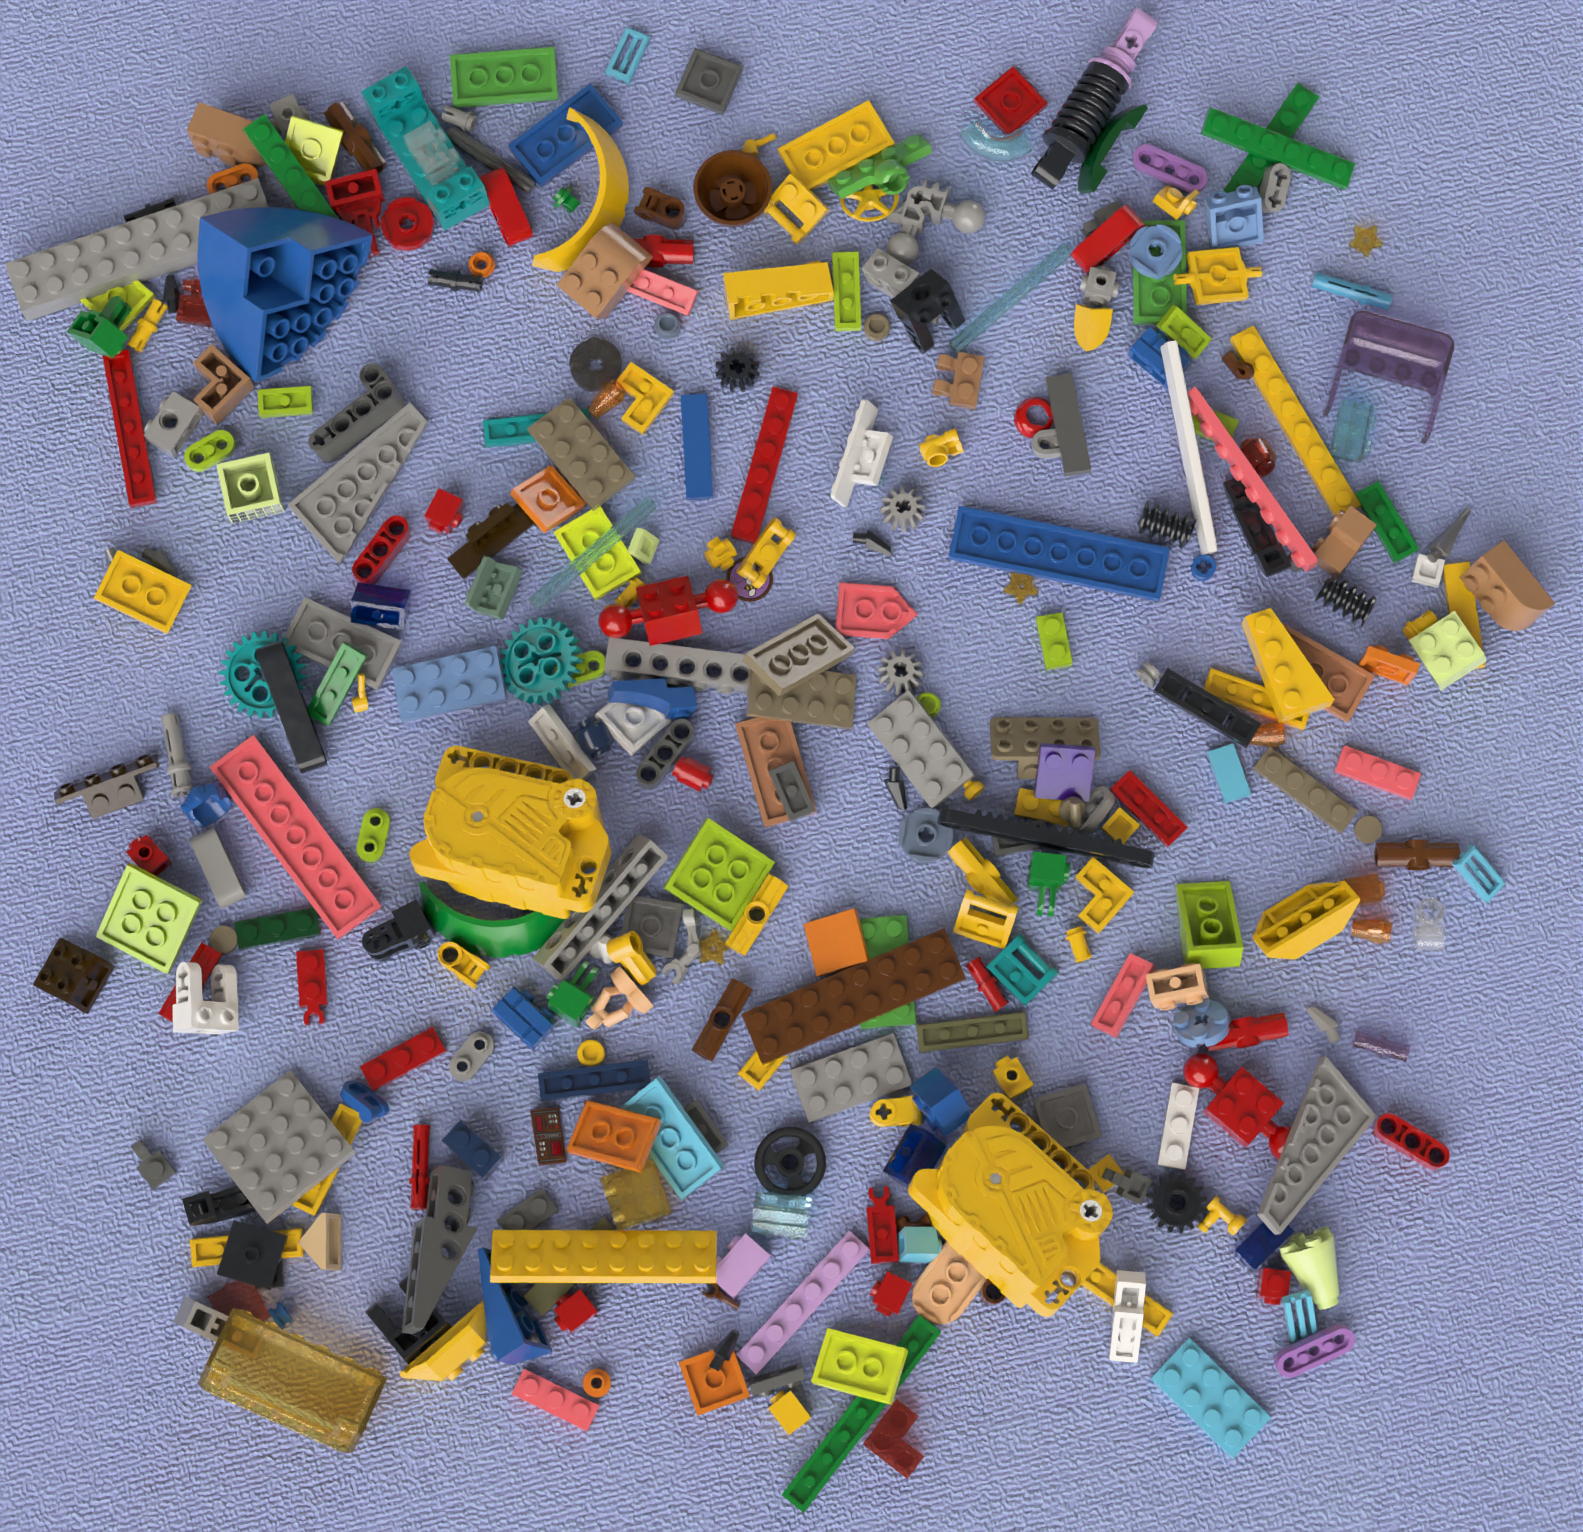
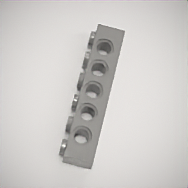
M609 637L604 669L606 675H610V678L613 680L625 681L626 677L636 678L637 680L666 678L668 687L677 688L680 684L690 685V687H694V690L706 691L707 688H714L722 694H733V691L744 692V695L748 696L749 676L744 681H737L733 677L735 672L739 670L746 671L749 675L750 668L742 661L745 654L666 644L650 646L649 642ZM631 657L641 659V663L637 667H629L626 662ZM658 660H664L668 663V666L665 670L658 671L654 669V663ZM689 663L695 667V670L691 674H683L680 671L681 666ZM711 667H718L722 673L720 676L712 678L707 675V671Z
M638 834L605 872L594 907L585 913L572 911L570 916L564 920L532 959L548 974L562 982L669 856L651 839Z

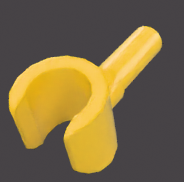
M772 133L756 141L748 139L745 141L742 151L756 157L759 155L757 148L775 140L776 136Z
M362 673L358 674L359 696L351 698L355 713L368 709L365 674Z

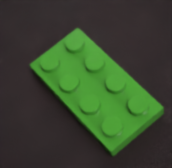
M554 47L450 55L454 108L558 100Z
M1142 220L1145 224L1144 227L1165 225L1174 230L1181 241L1182 258L1175 271L1159 280L1142 275L1132 265L1133 325H1157L1172 305L1177 306L1187 315V285H1175V281H1173L1174 274L1186 273L1185 220ZM1161 247L1149 248L1152 256L1162 255L1160 253Z
M906 915L859 919L869 959L909 943ZM914 1002L860 1024L861 1029L916 1025Z

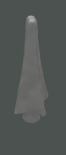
M1466 508L1448 528L1426 546L1431 550L1427 556L1429 561L1435 563L1441 556L1449 557L1455 540L1471 512L1470 508Z

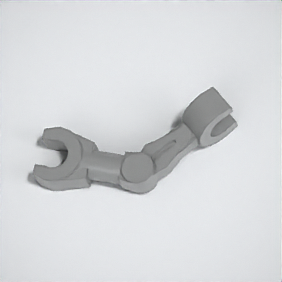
M694 909L682 910L683 921L688 932V948L679 960L674 959L666 964L662 970V973L666 976L672 970L677 971L676 977L672 980L676 985L684 980L689 970L687 966L702 953L697 932L699 917L698 912L694 911Z

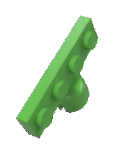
M918 133L907 137L903 142L893 147L884 149L881 153L869 159L862 160L858 165L846 171L837 173L836 176L827 181L830 189L840 199L871 184L877 185L886 194L896 195L901 193L909 182V175L904 167L933 152L930 144Z

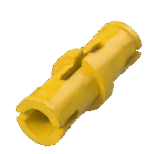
M153 298L144 317L139 318L137 322L139 325L127 345L131 348L134 347V350L142 353L152 333L157 332L158 328L156 326L164 312L168 309V306L162 305L161 301Z

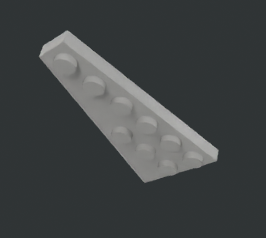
M410 402L287 504L290 510L340 566L428 426L426 419Z
M1322 1056L1318 1060L1257 1213L1273 1234H1281L1377 1117L1326 1056Z

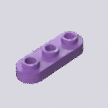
M1148 144L1141 145L1134 151L1132 162L1135 169L1139 172L1188 193H1192L1195 189L1201 192L1206 187L1208 175L1202 167ZM1148 158L1150 162L1145 164L1141 159ZM1171 168L1174 173L1168 174L1165 172V169ZM1194 178L1198 183L1191 184L1189 179Z
M1335 1324L1278 1351L1274 1358L1275 1368L1284 1377H1295L1349 1352L1354 1346L1355 1336L1346 1325ZM1341 1334L1339 1339L1334 1340L1335 1336ZM1316 1346L1313 1351H1309L1311 1347ZM1291 1357L1287 1363H1284L1287 1358Z

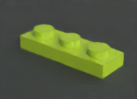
M832 252L835 332L861 331L859 252Z

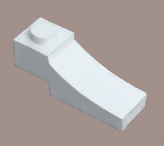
M1117 1270L1109 1360L1138 1362L1144 1315L1145 1272Z

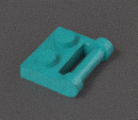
M1019 934L986 968L1025 1007L1058 975L1059 971L1054 966L1051 968L1025 942L1026 938ZM1015 950H1018L1044 975L1040 980L1012 954Z

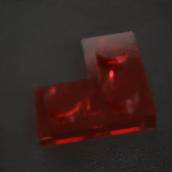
M896 1399L862 1445L908 1479L924 1456L902 1438L919 1416Z

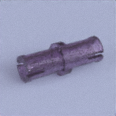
M1356 1031L1352 1048L1375 1053L1376 1057L1386 1056L1403 1061L1404 1063H1406L1410 1051V1045L1386 1040V1036L1381 1035L1379 1038Z

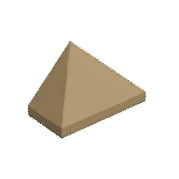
M321 1213L298 1242L321 1269L342 1270L341 1214Z

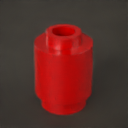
M681 756L672 772V776L676 777L678 782L698 792H701L703 788L708 790L714 778V775L711 774V767L691 757L685 758Z

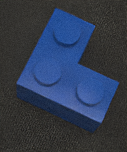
M937 1067L909 1086L915 1095L911 1098L913 1103L920 1111L924 1112L926 1116L924 1120L933 1132L938 1129L945 1137L965 1123L970 1117L968 1112L970 1107L960 1091Z

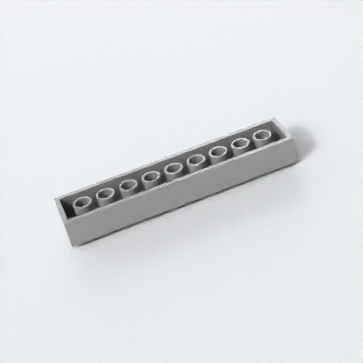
M257 178L7 262L5 266L21 312L26 321H30L80 304L81 299H90L105 294L110 289L125 287L137 280L142 283L198 264L197 252L200 217L235 209L268 207V204Z

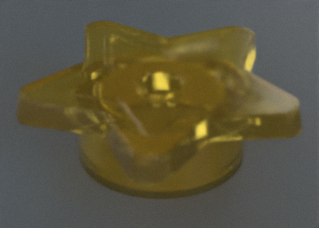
M1374 225L1364 229L1355 226V238L1349 243V247L1356 248L1367 258L1373 248L1383 246V242L1376 237L1377 227Z
M1010 572L1011 583L1004 588V593L1014 595L1020 605L1027 596L1038 594V590L1032 585L1033 576ZM1019 585H1023L1024 588H1023V589H1019L1018 586H1019Z
M715 930L712 931L707 939L700 940V947L702 948L700 963L710 960L719 965L724 963L723 953L730 947L725 944L726 942L719 939ZM715 947L716 949L715 951H711L710 948Z

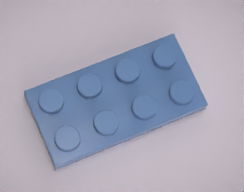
M497 646L392 668L399 715L402 722L508 700Z

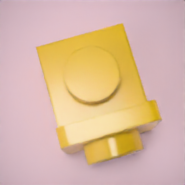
M1167 185L1157 193L1152 202L1178 220L1184 214L1189 216L1198 204L1195 199L1200 192L1195 189L1185 198L1178 189Z

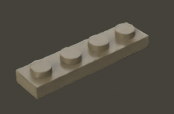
M1270 746L1252 769L1339 834L1343 832L1358 812Z

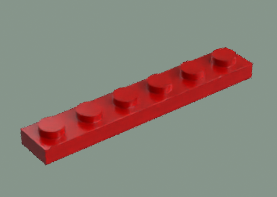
M129 349L122 350L114 358L102 355L129 506L135 508L157 503L146 438L144 436L145 432Z
M772 386L732 528V539L755 544L759 538L798 398V393Z

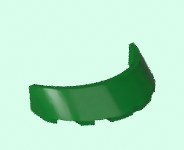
M419 882L424 914L429 922L447 940L480 956L507 958L510 955L522 956L537 951L565 920L544 915L537 911L515 919L499 921L469 917L445 905L429 890L425 882Z

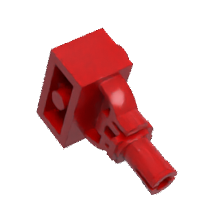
M372 169L324 181L330 206L334 213L338 214L342 221L350 224L355 223V226L372 234L371 252L373 257L379 255L380 252L377 247L371 219H373L375 228H380L378 217L381 213L382 203L386 201L377 170Z

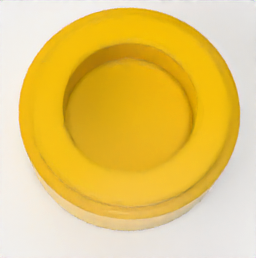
M586 1040L578 1047L577 1057L579 1062L585 1067L599 1066L604 1061L605 1050L598 1041Z

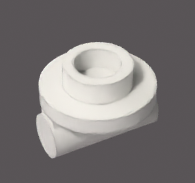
M604 933L589 950V954L596 959L602 958L604 963H611L612 960L608 955L606 945L607 941L612 939V937Z

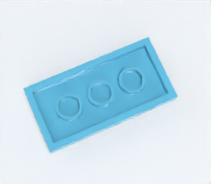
M661 1076L653 1080L620 1107V1109L658 1118L662 1122L649 1156L681 1200L689 1196L725 1167Z
M1190 1338L1150 1378L1231 1458H1234L1271 1419Z

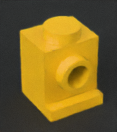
M1006 1056L995 1063L996 1069L992 1071V1075L1003 1094L1010 1100L1034 1086L1017 1057L1011 1060L1009 1056ZM1014 1071L1017 1074V1078L1009 1080L1007 1072Z

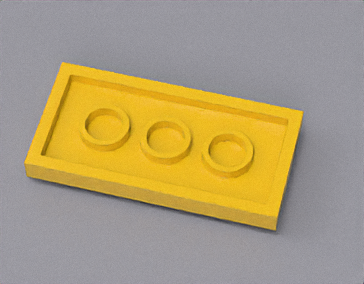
M868 100L779 147L777 152L789 173L794 174L808 189L813 191L828 183L827 180L836 176L837 173L858 165L862 160L869 159L888 147L895 146V143Z

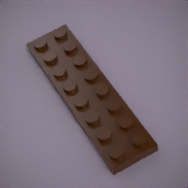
M943 928L746 1011L741 1015L761 1063L766 1065L965 981L966 977L946 930Z

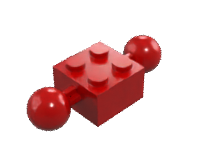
M688 575L635 587L640 608L629 610L621 604H610L601 611L598 623L601 631L606 636L621 638L629 633L633 624L644 622L650 646L702 634L698 609L708 607L715 613H727L738 602V590L732 582L726 579H717L708 584L704 593L693 595Z
M1197 1053L1190 1056L1183 1067V1075L1187 1083L1200 1089L1208 1087L1216 1094L1202 1112L1244 1148L1261 1132L1269 1139L1268 1145L1271 1154L1279 1160L1292 1127H1279L1271 1118L1284 1102L1243 1067H1240L1230 1080L1226 1082L1218 1075V1065L1213 1057L1205 1053Z

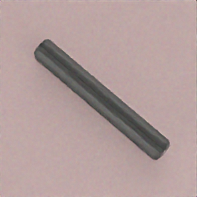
M451 127L446 133L453 145L494 171L503 167L510 182L524 192L530 193L534 189L536 181L459 129Z

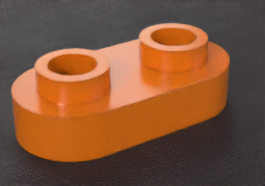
M247 163L211 175L207 181L209 194L218 192L217 189L221 185L226 186L227 189L244 183L242 179L247 176L251 178L250 181L259 179L258 172L254 166Z

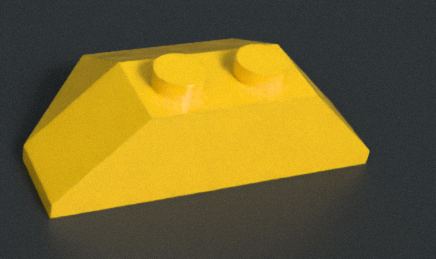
M1345 880L1337 881V883L1308 884L1262 913L1256 931L1252 936L1253 941L1267 957L1297 959L1340 933L1359 904L1360 898Z
M482 1300L399 1373L400 1376L405 1379L446 1381L449 1378L453 1381L464 1371L462 1366L468 1360L475 1362L486 1352L483 1347L488 1344L484 1301Z

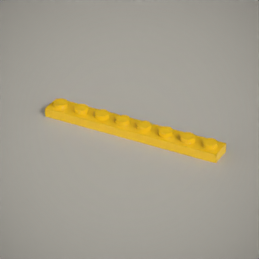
M1254 325L1232 336L1229 340L1241 361L1253 365L1255 372L1252 380L1334 518L1340 510L1346 512L1350 505L1358 509L1361 506Z

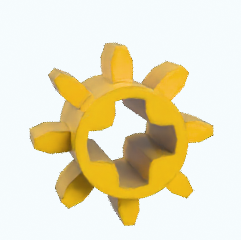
M717 536L707 542L708 550L704 552V556L713 569L720 566L722 571H725L734 565L732 558L737 556V553L727 538L720 541Z

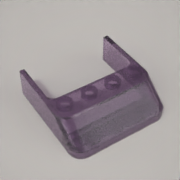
M1369 311L1356 312L1351 317L1322 415L1328 416L1332 408L1342 370H1351L1426 391L1431 395V404L1420 443L1425 444L1432 432L1454 351L1452 337L1444 332Z

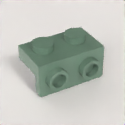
M484 556L477 568L472 586L467 592L465 605L477 614L503 620L523 571L518 567L498 563L489 556Z

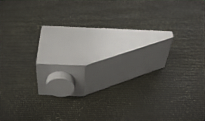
M185 1296L173 1321L192 1332L256 1360L268 1335Z

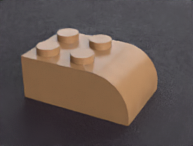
M198 102L187 128L188 135L198 154L207 158L211 156L220 158L223 163L229 166L247 163L255 168L267 165L242 131V129L254 121Z
M609 223L601 228L588 242L557 286L596 319H606L653 256L614 223Z
M1505 540L1482 555L1459 577L1466 589L1479 601L1483 610L1498 625L1507 630L1521 631L1528 628L1555 604Z

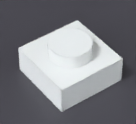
M1418 554L1411 582L1438 588L1445 560L1438 559L1437 562L1433 563L1428 560L1426 555Z

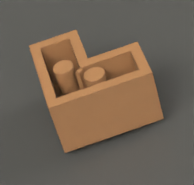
M211 344L193 362L197 372L209 382L194 398V401L201 408L202 412L218 426L254 389V386L245 373Z
M1351 505L1346 512L1340 510L1327 529L1331 533L1325 540L1321 537L1311 549L1315 552L1314 554L1318 559L1316 565L1331 576L1337 574L1339 577L1367 541L1377 524Z

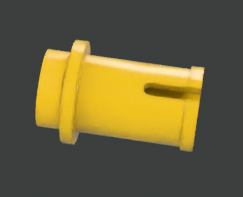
M637 577L628 581L630 584L614 600L616 604L624 605L629 609L638 599L635 587L645 585Z
M1427 610L1414 621H1407L1402 631L1406 638L1410 640L1438 622V619L1432 611Z
M1081 926L1066 931L1067 937L1065 939L1069 940L1075 962L1078 963L1092 958L1084 936L1086 931H1083Z

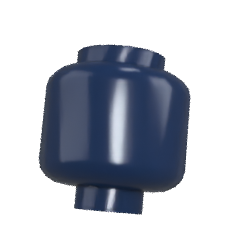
M590 717L578 723L580 729L576 730L573 736L587 756L590 755L593 759L611 750L610 745L614 742V738L603 720L594 721L593 717Z

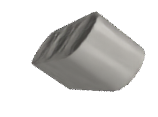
M215 827L189 838L220 908L223 909L247 898Z

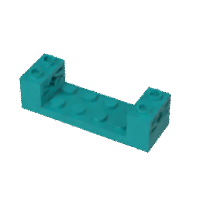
M407 66L361 91L369 114L444 231L490 205L483 183L472 166L467 167L424 101L420 86Z

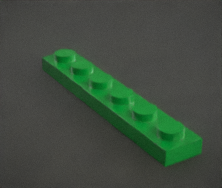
M1297 83L1266 129L1293 138L1317 103L1319 96ZM1249 153L1223 191L1226 193L1234 192L1241 185H1250L1257 189L1262 183L1265 169L1275 163Z
M1212 107L1207 110L1200 132L1201 135L1276 164L1283 163L1289 169L1344 190L1349 185L1355 166L1354 162Z
M265 114L242 129L299 210L339 219Z

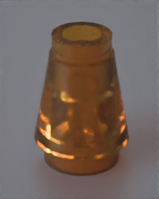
M613 379L604 382L588 406L589 412L594 417L600 418L624 401L625 389Z
M1274 721L1261 725L1249 745L1279 748V745L1286 744L1284 723Z
M1385 918L1353 920L1351 936L1380 945L1390 943L1392 922L1385 921Z

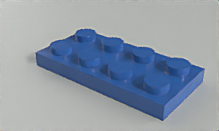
M591 83L508 145L510 152L540 187H543L594 148L583 126L578 122L566 119L569 107L593 119L609 135L623 126V121Z

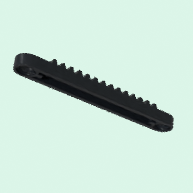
M940 809L937 822L939 825L951 829L1140 868H1152L1155 858L1154 852L1123 845L1120 838L1115 843H1112L1110 836H1107L1103 841L1100 838V834L1090 838L1089 832H1085L1083 836H1080L1076 829L1072 834H1069L1067 827H1064L1059 832L1056 825H1053L1051 829H1047L1046 823L1036 827L1033 820L1029 825H1026L1023 818L1016 823L1013 816H1010L1006 821L1002 814H999L997 818H993L992 812L982 816V812L979 809L975 814L952 809Z

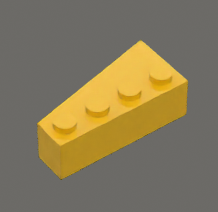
M812 261L804 265L723 273L724 295L730 320L833 301L834 297L827 262Z
M1268 608L1245 616L1241 624L1279 724L1330 707L1335 699L1273 610Z

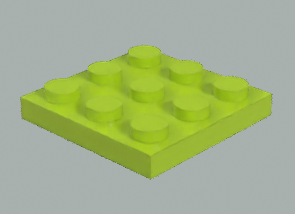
M705 818L663 888L732 932L775 862L711 819Z
M129 863L123 872L95 937L168 974L173 969L203 900Z

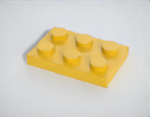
M117 550L94 599L168 634L192 585Z

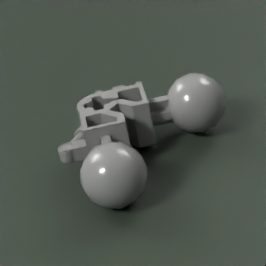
M925 179L922 187L916 186L910 189L907 193V200L887 216L889 222L901 225V231L890 238L886 245V253L905 265H909L919 255V245L915 236L916 233H923L926 215L931 223L937 225L941 224L943 218L953 220L954 225L959 231L972 234L980 230L985 223V211L974 200H965L958 205L948 203L951 186L942 191L940 190V183L936 182L931 188L927 186V179Z

